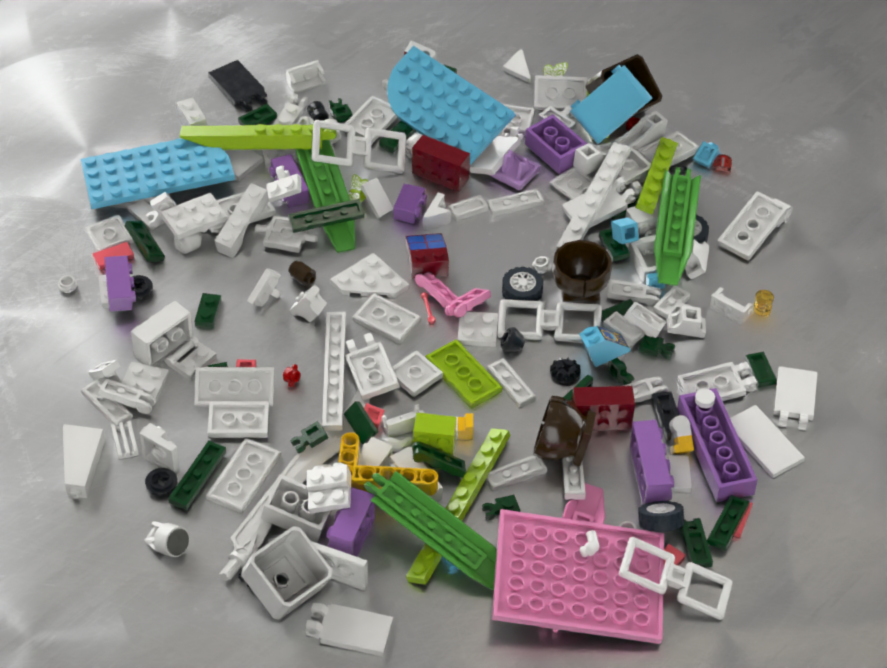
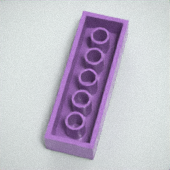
M717 388L709 389L715 394L714 405L710 408H701L695 403L697 392L679 395L677 410L679 415L687 417L690 422L694 452L716 502L726 501L730 495L739 498L755 495L758 479Z

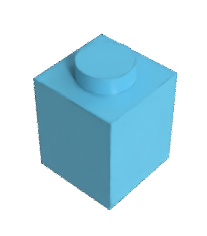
M628 217L611 221L614 240L621 244L639 240L637 222Z

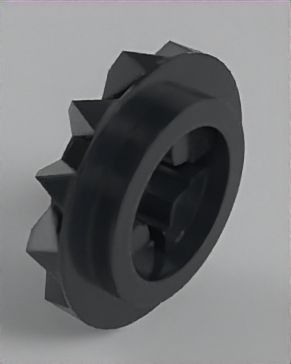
M132 276L134 278V287H141V290L131 288V291H135L136 298L142 300L144 296L149 297L150 292H153L152 281L146 276Z
M560 357L558 361L554 360L553 364L550 365V374L558 382L571 383L580 377L581 369L576 360H570L569 357L567 359ZM562 367H566V369H569L568 373L567 371L562 369Z
M168 468L154 469L145 478L146 489L151 494H158L159 497L161 494L166 493L168 495L170 491H174L175 486L178 484L177 475ZM158 478L165 482L164 486L158 483Z

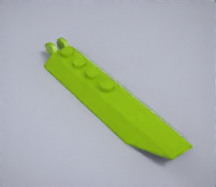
M313 124L182 126L179 137L205 147H220L223 150L312 149ZM320 128L319 149H322L323 140H334L336 138L337 130Z

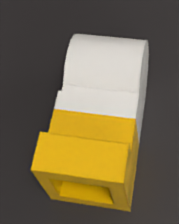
M465 413V417H456V439L473 440V413Z
M683 415L676 416L669 423V428L673 433L675 445L670 447L671 455L694 451L690 422Z

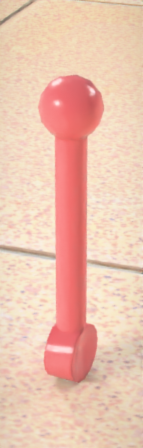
M423 292L421 298L424 299L428 312V323L434 324L436 320L431 313L427 299L428 293Z

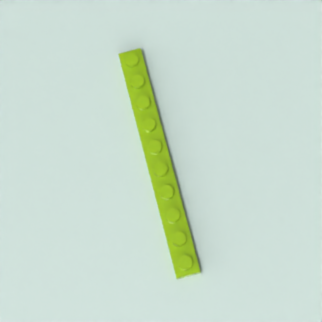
M490 429L445 509L461 521H463L511 436L509 430ZM426 543L406 575L408 582L426 585L442 558L438 552Z

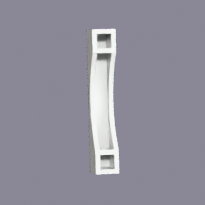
M654 111L642 117L631 130L612 142L602 145L588 143L576 149L573 166L585 176L600 168L614 142L632 146L635 150H638L664 137L668 120L657 111Z

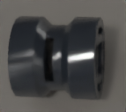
M314 101L308 105L307 112L314 121L329 119V115L322 102Z

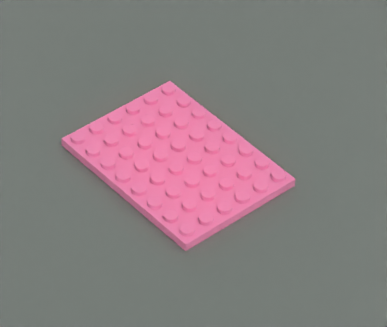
M501 509L499 514L492 620L661 644L663 640V594L656 593L620 577L619 570L629 538L635 537L664 550V533ZM594 530L597 533L599 550L593 556L583 557L580 553V547L585 546L588 542L586 533ZM635 547L628 571L659 584L664 569V559Z

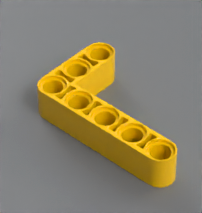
M348 432L342 436L339 463L347 464L351 472V488L368 492L364 484L369 481L381 489L382 486L373 480L372 475L377 472L385 479L390 480L394 472L397 471L428 496H432L437 492L438 474L436 471L422 468L358 465L360 453L358 435Z

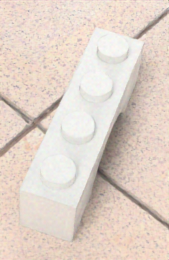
M253 183L249 185L215 239L217 252L231 258L235 257L242 245L243 237L250 221L254 216L261 215L269 202L266 189Z

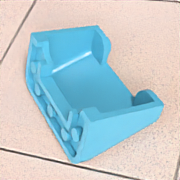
M618 65L611 71L613 75L581 102L577 100L570 106L572 108L570 110L571 114L597 144L602 142L653 98L625 65L622 67Z

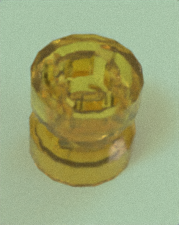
M759 290L756 293L753 311L757 315L767 316L771 313L774 301L773 293L768 290Z

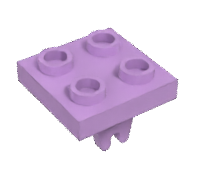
M509 150L508 155H504L503 165L494 175L490 176L521 191L540 171V165Z

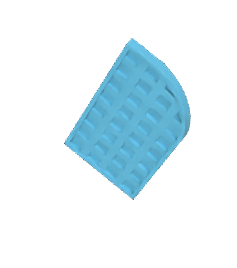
M415 46L395 65L388 80L387 95L395 115L420 134L469 152L470 165L516 116L514 111Z
M180 138L81 159L91 210L155 197L164 192L169 194L235 180L230 158L220 147H205Z

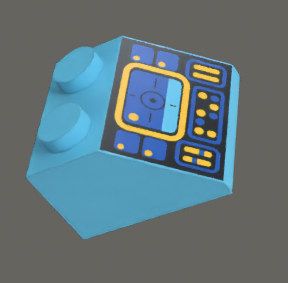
M599 326L588 327L579 333L595 367L631 352L620 333Z

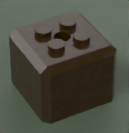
M638 54L600 71L589 79L585 86L590 95L613 75L611 72L618 65L621 67L625 65L653 97L629 119L661 102L663 96L643 56Z

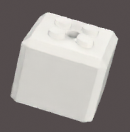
M293 526L252 554L242 568L241 576L273 618L282 619L322 590L332 577V568L300 527ZM278 575L285 576L287 583L284 585L279 584L276 577Z

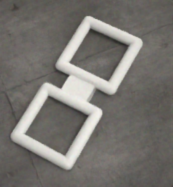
M321 120L314 121L313 161L352 166L354 156L364 157L363 166L365 169L398 174L404 173L406 135L404 133L366 128L365 137L355 136V127L353 125ZM320 128L348 132L346 159L319 155ZM372 136L399 139L398 166L371 162Z
M502 299L499 304L497 336L499 338H502L505 333L507 307L537 309L536 332H520L524 339L541 340L543 338V330H555L554 338L556 341L582 342L578 334H562L564 310L593 311V327H601L602 306L600 304L559 302L556 305V310H545V303L543 301Z
M635 537L629 538L619 570L620 577L659 594H665L669 585L679 590L677 596L679 603L721 620L724 618L732 587L731 579L692 562H688L686 567L682 568L674 564L675 556ZM635 547L666 560L659 584L628 571ZM693 572L723 585L717 609L686 596Z

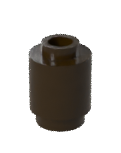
M296 260L289 266L288 272L290 276L303 286H308L315 282L316 271L302 261Z

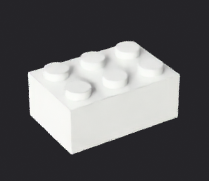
M173 301L161 311L149 317L144 323L136 326L131 331L134 357L143 364L155 366L187 343V339L193 336L191 313L178 302Z
M279 474L264 505L260 519L286 530L293 526L300 527L310 540L318 542L331 511L310 514L308 510L309 491L306 485Z

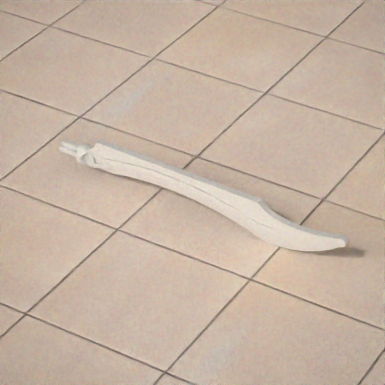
M357 390L354 398L343 412V430L325 431L329 438L313 448L309 445L306 446L303 452L296 454L281 475L303 484L307 480V470H313V467L323 465L340 451L341 438L345 433H355L344 416L345 411L355 401H360L362 406L365 407L366 403L370 404V398L363 401L359 390ZM275 482L230 537L234 550L228 557L229 562L219 573L224 581H230L238 569L244 567L251 555L262 545L271 528L272 523L260 518Z

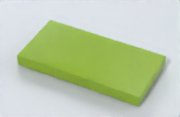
M457 339L425 356L426 359L443 372L442 379L470 409L502 392L503 387Z

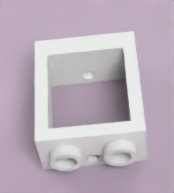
M656 235L639 238L638 241L629 243L630 258L643 284H646L647 274L657 273L656 266L647 268L642 257L643 255L654 253Z

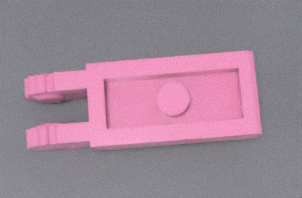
M427 272L424 275L417 274L415 276V283L419 287L426 289L429 295L434 297L443 308H446L449 303L458 298L432 273Z
M472 289L449 303L445 308V314L447 316L455 315V317L459 318L464 316L466 311L472 310L473 307L483 304L485 300L490 298V290Z

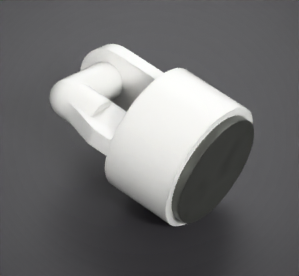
M153 521L151 524L153 528L145 539L146 544L159 553L171 557L181 556L189 544L187 530L172 523L162 524Z

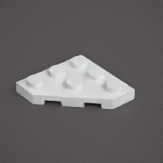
M374 253L330 279V284L342 295L360 293L361 296L371 297L375 293L377 295H387V298H396L409 290V284Z

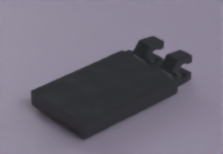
M239 60L208 72L210 80L234 106L240 104L246 112L253 110L252 106L249 105L252 104V98H255L261 106L268 103L265 99L267 94L264 87Z

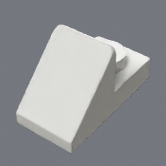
M437 193L423 216V229L429 230L450 224L451 211L445 209V194Z
M117 360L103 362L87 372L94 381L98 380L101 384L104 383L105 379L118 383L121 381L115 371L121 367Z

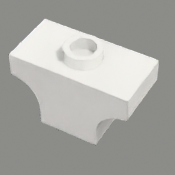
M695 239L693 240L692 252L685 267L687 276L690 279L706 272L709 245L705 241L699 244Z
M314 284L305 293L303 291L299 293L295 298L296 302L288 312L293 316H302L311 322L320 314L327 302L320 296V289Z
M682 305L678 312L668 313L667 333L704 338L706 335L705 318L701 317V308Z

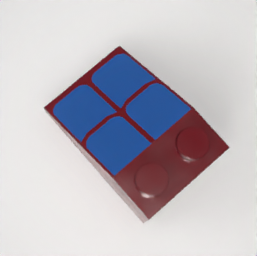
M442 233L405 236L412 279H415L417 274L424 275L427 272L432 273L435 277L449 276V257Z

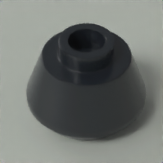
M508 328L501 339L500 346L505 352L521 350L525 344L524 336L517 328Z

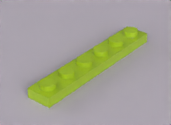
M661 137L635 208L648 214H653L663 188L665 170L668 171L678 145L677 142Z

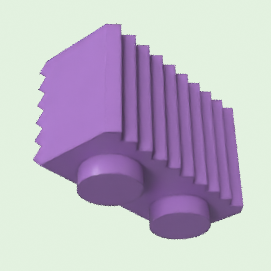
M404 183L393 208V219L414 224L416 218L421 216V206L426 205L427 202L425 188Z

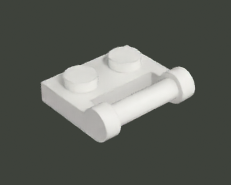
M191 336L187 339V343L179 350L165 358V363L191 381L195 378V367H207L217 358V354L200 343L195 336ZM191 348L195 349L183 361H181L180 363L177 362Z

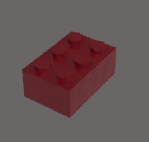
M422 135L412 147V173L460 192L469 180L470 153Z
M633 386L573 387L572 402L583 416H587L588 411L596 413L593 430L632 429L635 409Z

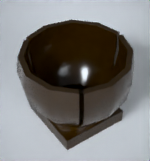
M576 240L563 244L556 250L551 267L552 277L557 287L561 290L562 302L600 304V292L607 287L613 266L608 251L596 242Z
M552 395L542 419L545 423H541L533 455L540 459L551 461L571 456L573 457V464L580 466L592 436L596 413L588 411L587 416H583L573 402L563 397Z

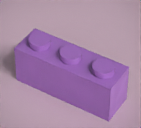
M289 154L271 159L269 173L271 178L274 177V181L279 180L276 168L282 165L284 166V171L289 170L290 176L294 174L301 176V193L282 199L283 202H286L288 208L309 203V189L292 155Z
M127 255L104 257L109 312L133 310L132 302H136L135 291H131V288H134V278L130 277V274H133L132 263H128Z

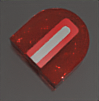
M725 154L717 155L714 159L713 170L731 172V157Z

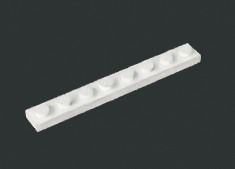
M613 143L557 244V249L567 242L583 240L631 152L630 146Z
M327 312L322 415V428L325 431L343 430L346 312Z

